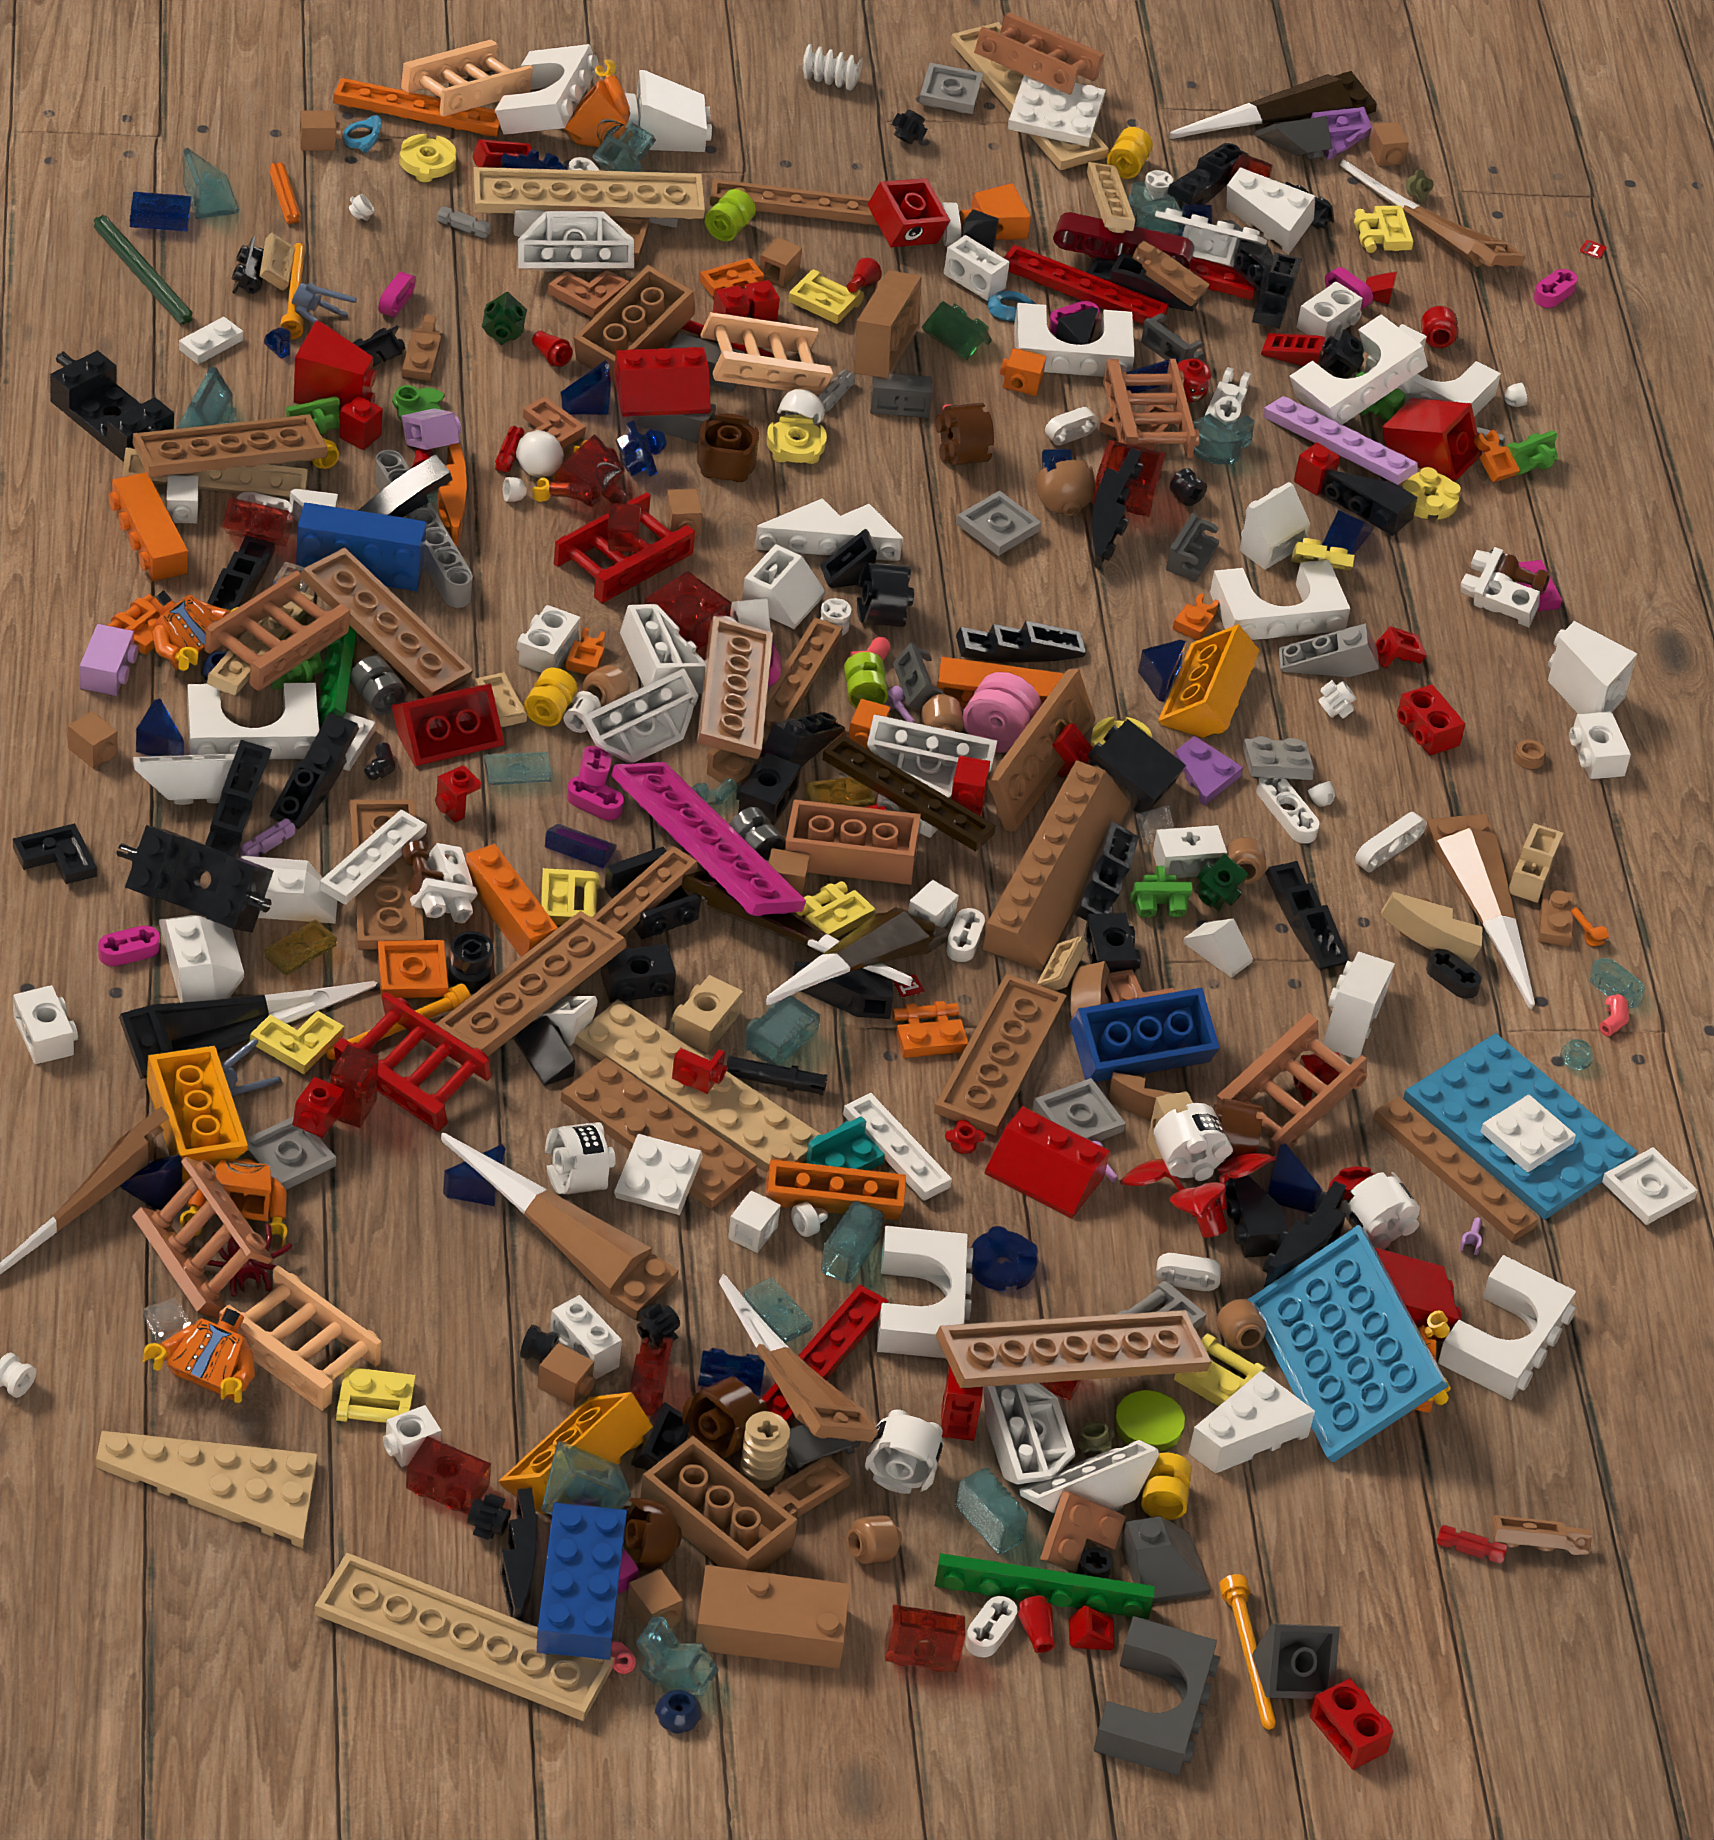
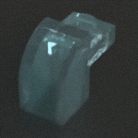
M631 123L619 140L609 134L594 153L593 158L597 165L606 171L639 172L643 168L640 161L655 143L656 139L651 133Z
M1134 182L1131 194L1127 197L1135 218L1134 226L1179 236L1181 224L1155 217L1156 211L1165 213L1166 208L1181 211L1175 198L1152 199L1144 182Z
M1209 413L1193 422L1194 429H1198L1200 435L1199 446L1194 447L1193 454L1213 464L1237 462L1240 449L1247 447L1253 439L1255 421L1248 415H1245L1226 426Z
M652 1617L636 1641L637 1647L646 1660L640 1669L641 1672L654 1685L664 1690H685L694 1696H703L719 1670L703 1643H679L664 1617Z

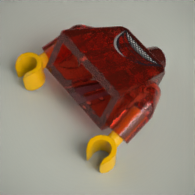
M594 434L590 439L583 441L581 447L574 446V453L560 466L552 478L553 482L549 484L546 478H540L537 481V487L532 488L533 498L535 501L544 502L550 496L568 497L593 507L605 497L617 508L628 496L617 485L625 469L619 461L616 450L606 447Z

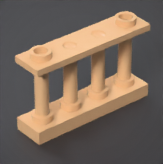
M487 40L403 63L401 89L409 93L427 88L441 98L439 114L444 117L501 101L504 95L530 93L533 67L528 65L513 70L509 69L496 60L498 44L493 40ZM492 70L497 74L489 76L485 72ZM471 76L475 80L467 82L463 78ZM449 82L453 86L445 88L441 84Z
M710 312L700 334L703 339L717 340L721 350V355L713 370L715 381L785 391L802 389L808 390L815 395H820L827 388L833 375L831 366L814 364L810 352L819 333L818 328ZM731 343L744 344L747 354L733 352ZM758 347L771 348L774 358L760 356ZM785 351L798 352L801 362L787 360Z
M279 1265L273 1269V1291L246 1313L239 1312L229 1304L219 1312V1320L226 1308L244 1316V1320L237 1333L247 1340L253 1352L254 1361L321 1411L332 1404L333 1380L362 1357L374 1367L380 1364L382 1341L373 1331L363 1328L303 1284L295 1274L288 1273ZM283 1300L298 1310L272 1332L265 1331L255 1324ZM309 1319L323 1328L319 1334L298 1351L290 1350L281 1343ZM335 1338L350 1348L323 1371L317 1370L307 1362Z

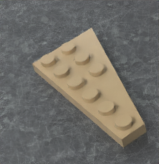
M101 1432L96 1457V1468L134 1483L143 1481L157 1487V1492L167 1496H170L172 1493L188 1499V1504L236 1523L248 1522L260 1527L261 1532L274 1537L276 1533L291 1539V1544L300 1548L304 1546L317 1465V1454L120 1432Z

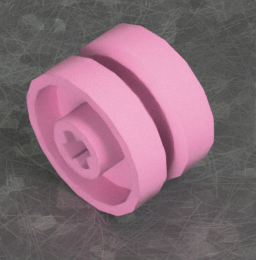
M995 672L987 675L964 708L963 721L965 730L969 735L997 740L995 752L1007 753L1041 707L1040 696L1031 684L1019 676L1004 672Z

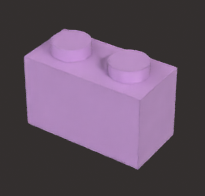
M434 408L401 416L406 445L428 450L460 442L458 434H461V424L453 412Z
M97 624L80 663V689L117 696L121 684L126 685L128 681L130 663H135L137 659L138 645L134 644V631Z

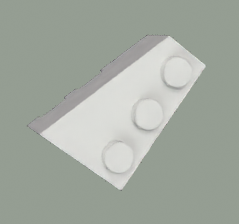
M1240 167L1227 185L1226 209L1250 227H1257L1264 233L1263 237L1269 241L1273 239L1282 246V251L1289 255L1314 220L1315 195Z
M657 604L628 605L620 635L643 686L645 687L684 668L698 694L703 693L706 660L704 661L696 653L697 646L692 641L686 642L679 634L680 628Z
M1359 951L1353 962L1347 961L1343 974L1340 975L1336 988H1333L1328 1002V1006L1332 1007L1333 1010L1323 1044L1334 1052H1339L1355 1059L1361 1056L1365 1039H1368L1371 1032L1369 1027L1373 1019L1377 1018L1388 991L1395 963Z
M1260 1371L1194 1427L1188 1453L1212 1472H1221L1253 1459V1455L1267 1449L1274 1451L1281 1448L1282 1443L1294 1438L1298 1440L1307 1438L1315 1410L1263 1371Z

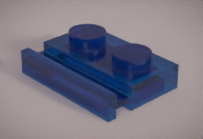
M133 192L129 227L188 232L191 196Z

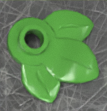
M404 385L396 390L392 397V403L398 409V418L402 421V415L434 408L442 410L438 403L443 400L445 394L433 388L418 390L414 386Z

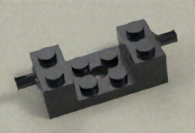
M98 350L79 360H73L64 351L57 354L56 362L61 364L63 368L50 374V402L123 462L126 448L135 449L133 445L134 433L174 429V412L156 397L142 404L117 385V365Z
M146 825L137 849L124 843L118 846L119 849L128 853L117 850V856L132 861V868L125 888L207 916L206 919L226 927L253 933L260 910L266 913L270 909V907L262 904H272L271 899L265 898L274 870L166 829ZM208 871L211 875V883L206 889H203L200 879L203 873Z

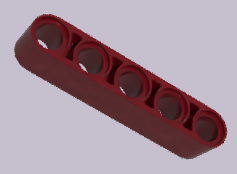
M1067 212L1060 216L1053 236L1054 243L1061 249L1116 261L1121 253L1134 255L1136 248L1142 241H1145L1166 253L1187 269L1190 267L1195 250L1193 242L1182 236L1134 226L1133 231L1125 230L1124 233H1116L1105 227L1103 220L1100 218Z

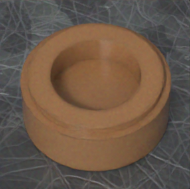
M1535 740L1520 741L1516 745L1514 752L1516 763L1527 769L1541 767L1546 757L1545 747Z

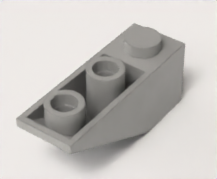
M1366 623L1279 648L1280 669L1282 672L1353 677L1379 669L1377 646Z

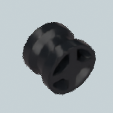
M1185 468L1176 473L1170 482L1169 488L1176 496L1180 495L1181 501L1185 505L1192 506L1204 497L1207 491V484L1202 479H1197L1196 474L1190 468Z
M531 1325L524 1337L520 1357L526 1360L534 1358L541 1364L559 1343V1333L553 1331L545 1333L541 1331L539 1326Z

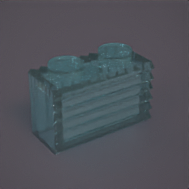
M788 996L782 1001L771 1004L766 1014L762 1015L761 1018L756 1017L751 1020L746 1028L747 1038L745 1047L747 1051L751 1050L752 1054H756L758 1058L761 1057L762 1061L780 1065L818 1033L820 1014L794 996Z
M858 1201L852 1202L839 1224L833 1230V1233L830 1234L827 1242L824 1243L821 1263L822 1273L844 1283L852 1281L880 1238L881 1222L884 1216L881 1211Z
M984 1467L959 1482L960 1486L957 1491L959 1494L957 1495L955 1506L998 1554H1002L1023 1542L1029 1512L1024 1511V1507L1019 1506L1020 1502L1015 1501L1016 1497H1012L1011 1492L1006 1491L1007 1487H1002V1482H998V1478L993 1477L994 1473L989 1472L990 1468Z

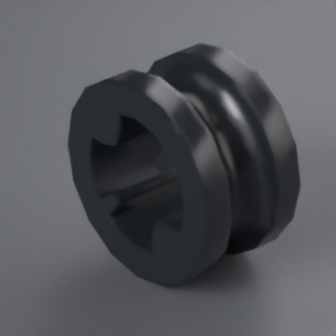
M1088 1548L1081 1555L1078 1572L1080 1575L1108 1579L1112 1567V1557L1102 1548ZM1091 1563H1096L1100 1569H1095Z

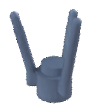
M309 282L307 285L304 283L299 285L291 303L297 306L295 312L303 315L314 325L315 321L319 320L308 311L314 312L318 305L342 317L348 316L347 312L321 300V295L356 303L357 298L317 287Z
M252 1039L221 1064L232 1098L238 1094L281 1082V1078L277 1076L234 1087V1084L238 1082V1077L232 1066L258 1044L257 1039Z

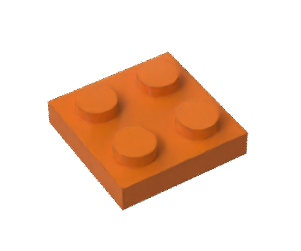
M444 940L378 941L377 952L381 999L385 992L395 998L444 997V994L448 993Z

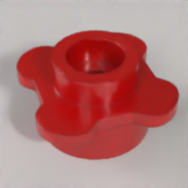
M960 1120L953 1130L946 1131L945 1139L947 1142H950L954 1151L961 1154H969L975 1151L978 1142L984 1141L985 1133L982 1130H976L969 1121Z

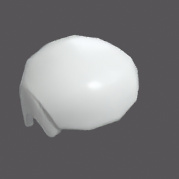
M794 389L788 392L782 399L777 411L778 414L786 411V415L797 414L812 418L813 424H819L825 415V409L819 397L808 390Z
M535 430L526 433L519 440L516 457L523 470L529 475L544 478L552 476L561 468L564 453L554 435L545 431Z

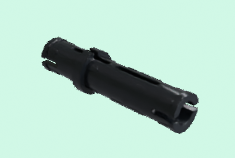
M729 1055L726 1065L728 1068L727 1072L737 1078L786 1087L789 1092H794L796 1089L824 1096L827 1085L825 1082L828 1079V1074L823 1075L799 1070V1066L792 1065L789 1068L734 1057L733 1055Z

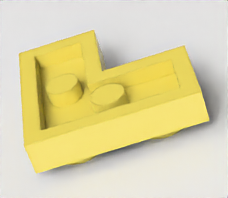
M1303 538V542H1297L1292 550L1291 562L1329 560L1333 569L1350 571L1353 567L1354 555L1348 554L1347 549L1330 547V551H1327V546L1321 545L1320 540Z
M317 1010L296 1030L270 1014L250 1034V1041L257 1039V1048L300 1073L305 1074L326 1053L327 1049L332 1047L344 1035L345 1026Z

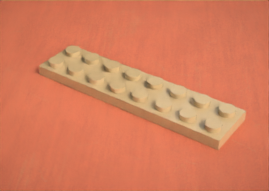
M997 22L981 27H986L1000 34L1002 25ZM981 27L952 34L951 44L974 71L983 73L982 80L1011 113L1024 75L974 53ZM1093 132L1089 147L1029 134L1059 170L1105 159L1109 152V148L1095 132Z
M473 167L474 211L478 213L515 214V210H544V212L604 211L608 216L630 218L704 219L705 206L702 174Z
M619 999L595 1017L592 1023L575 1037L574 1044L600 1061L605 1057L611 1059L757 1164V1167L766 1173L771 1159L803 1163L807 1158L809 1142L814 1137L820 1135L819 1132L727 1071L720 1084L715 1083L708 1094L672 1079L674 1056L680 1048L703 1058L706 1057Z
M350 1553L345 1554L314 1607V1615L582 1721L585 1720L614 1666V1657H610V1660L536 1653L538 1627Z

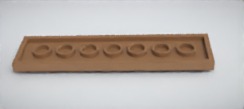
M1186 1310L939 1326L936 1333L938 1342L960 1388L1208 1371L1212 1363Z

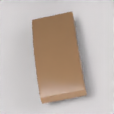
M1105 961L1076 968L1071 989V1019L1078 1008L1109 1003L1104 990L1110 970Z
M1113 1072L1108 1099L1130 1113L1151 1120L1156 1097L1175 1093L1144 1088L1146 1078Z

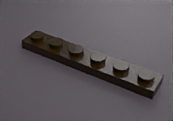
M843 734L823 751V761L908 812L921 814L923 821L975 852L995 834L996 826Z

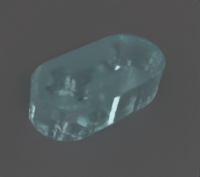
M1599 958L1594 961L1589 979L1597 989L1607 996L1616 994L1624 996L1628 1001L1629 1008H1635L1641 1004L1645 992V986L1641 980L1612 959Z

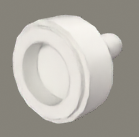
M802 1202L792 1208L791 1218L798 1233L803 1237H810L820 1231V1223L827 1220L828 1212L822 1208H813L808 1202Z

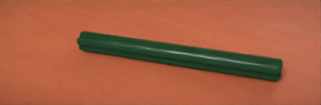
M106 215L96 217L94 219V228L180 324L190 323L193 319L191 317L193 312Z

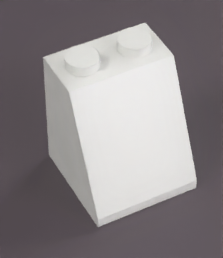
M639 70L637 90L639 113L637 131L638 150L705 152L706 141H711L712 125L707 124L710 122V106H705L704 95L646 70Z
M1573 621L1566 630L1561 629L1554 640V645L1557 647L1548 663V667L1551 668L1548 682L1578 714L1613 712L1626 697L1637 653Z

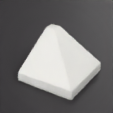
M515 210L513 234L521 237L544 213V210Z

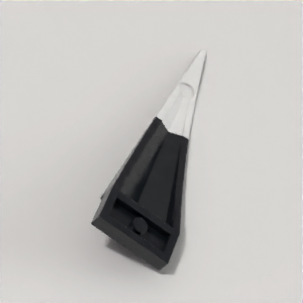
M369 981L319 989L230 999L153 1004L121 1013L119 1019L141 1080L147 1078L148 1055L215 1046L217 1053L250 1040V1034L270 1014L289 1024L313 1014L317 1010H323L371 990L378 982Z

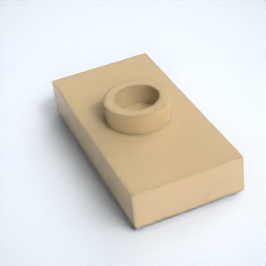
M272 232L265 238L260 277L284 291L290 283L295 247Z
M505 672L475 678V686L491 683L501 727L527 721V713Z
M1082 936L1057 944L1037 985L1054 991L1067 987L1088 946V943Z

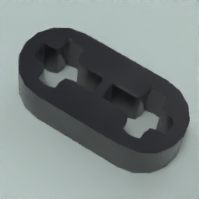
M1436 949L1429 954L1426 971L1431 978L1460 998L1470 999L1478 994L1482 977L1477 970L1449 950Z

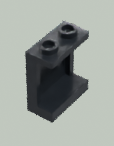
M1129 719L1119 728L1114 725L1103 739L1105 743L1102 745L1098 742L1087 755L1091 760L1088 765L1099 766L1101 769L1106 770L1112 778L1140 799L1133 810L1141 817H1144L1173 786L1186 767L1182 761Z
M660 847L606 866L604 889L613 899L660 858L666 852V849ZM680 885L658 906L641 913L640 921L633 928L641 939H645L654 935H660L665 931L682 925H688L693 921L699 920L701 898L698 894L688 896Z

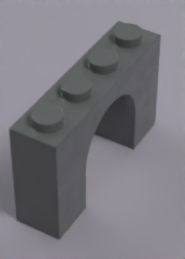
M678 333L673 343H668L666 349L704 347L709 366V384L728 391H734L737 386L736 383L715 381L713 376V370L721 355L719 344ZM733 349V352L745 354L743 351ZM711 404V412L706 414L638 416L637 426L698 443L701 424L705 420H707V423L715 420L716 405Z
M1133 1616L1124 1644L1120 1666L1164 1679L1177 1690L1182 1702L1169 1711L1150 1713L1107 1701L1098 1729L1094 1751L1179 1776L1183 1762L1190 1763L1196 1742L1190 1740L1191 1733L1199 1735L1204 1713L1198 1712L1199 1705L1207 1706L1212 1684L1206 1683L1208 1676L1215 1678L1221 1656L1214 1655L1217 1640Z

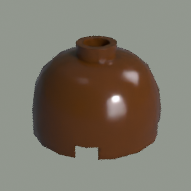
M630 1498L631 1506H623L622 1510H627L624 1550L631 1556L639 1571L655 1570L666 1564L673 1556L676 1548L679 1547L682 1539L681 1528L678 1526L676 1518L669 1507L663 1503L646 1498Z

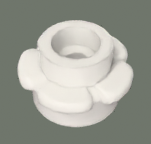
M363 194L350 198L352 204L349 206V210L357 220L363 219L368 221L370 215L375 212L368 198Z

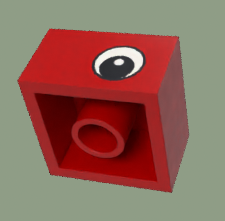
M927 178L879 182L867 204L890 247L937 244L951 221Z

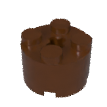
M984 403L946 406L942 414L936 416V430L938 433H941L942 444L939 448V454L942 462L948 461L951 465L988 462L991 459L992 453H987L988 446L994 445V428L990 413L983 412L982 408L986 406Z
M729 413L715 415V420L708 423L705 420L700 426L697 463L701 468V474L706 478L733 480L735 482L746 481L748 475L753 472L756 466L759 443L757 427L755 426L754 429L750 426L749 420L745 417Z
M1223 1098L1221 1104H1214L1213 1109L1233 1148L1231 1155L1226 1157L1223 1162L1234 1156L1257 1153L1263 1119L1256 1118L1257 1112H1263L1264 1107Z
M730 1376L687 1399L682 1412L683 1425L688 1423L691 1434L687 1435L688 1439L694 1436L720 1458H726L743 1449L744 1433L748 1419L755 1413L767 1411V1406L761 1398L756 1397L748 1386L740 1382L736 1377Z

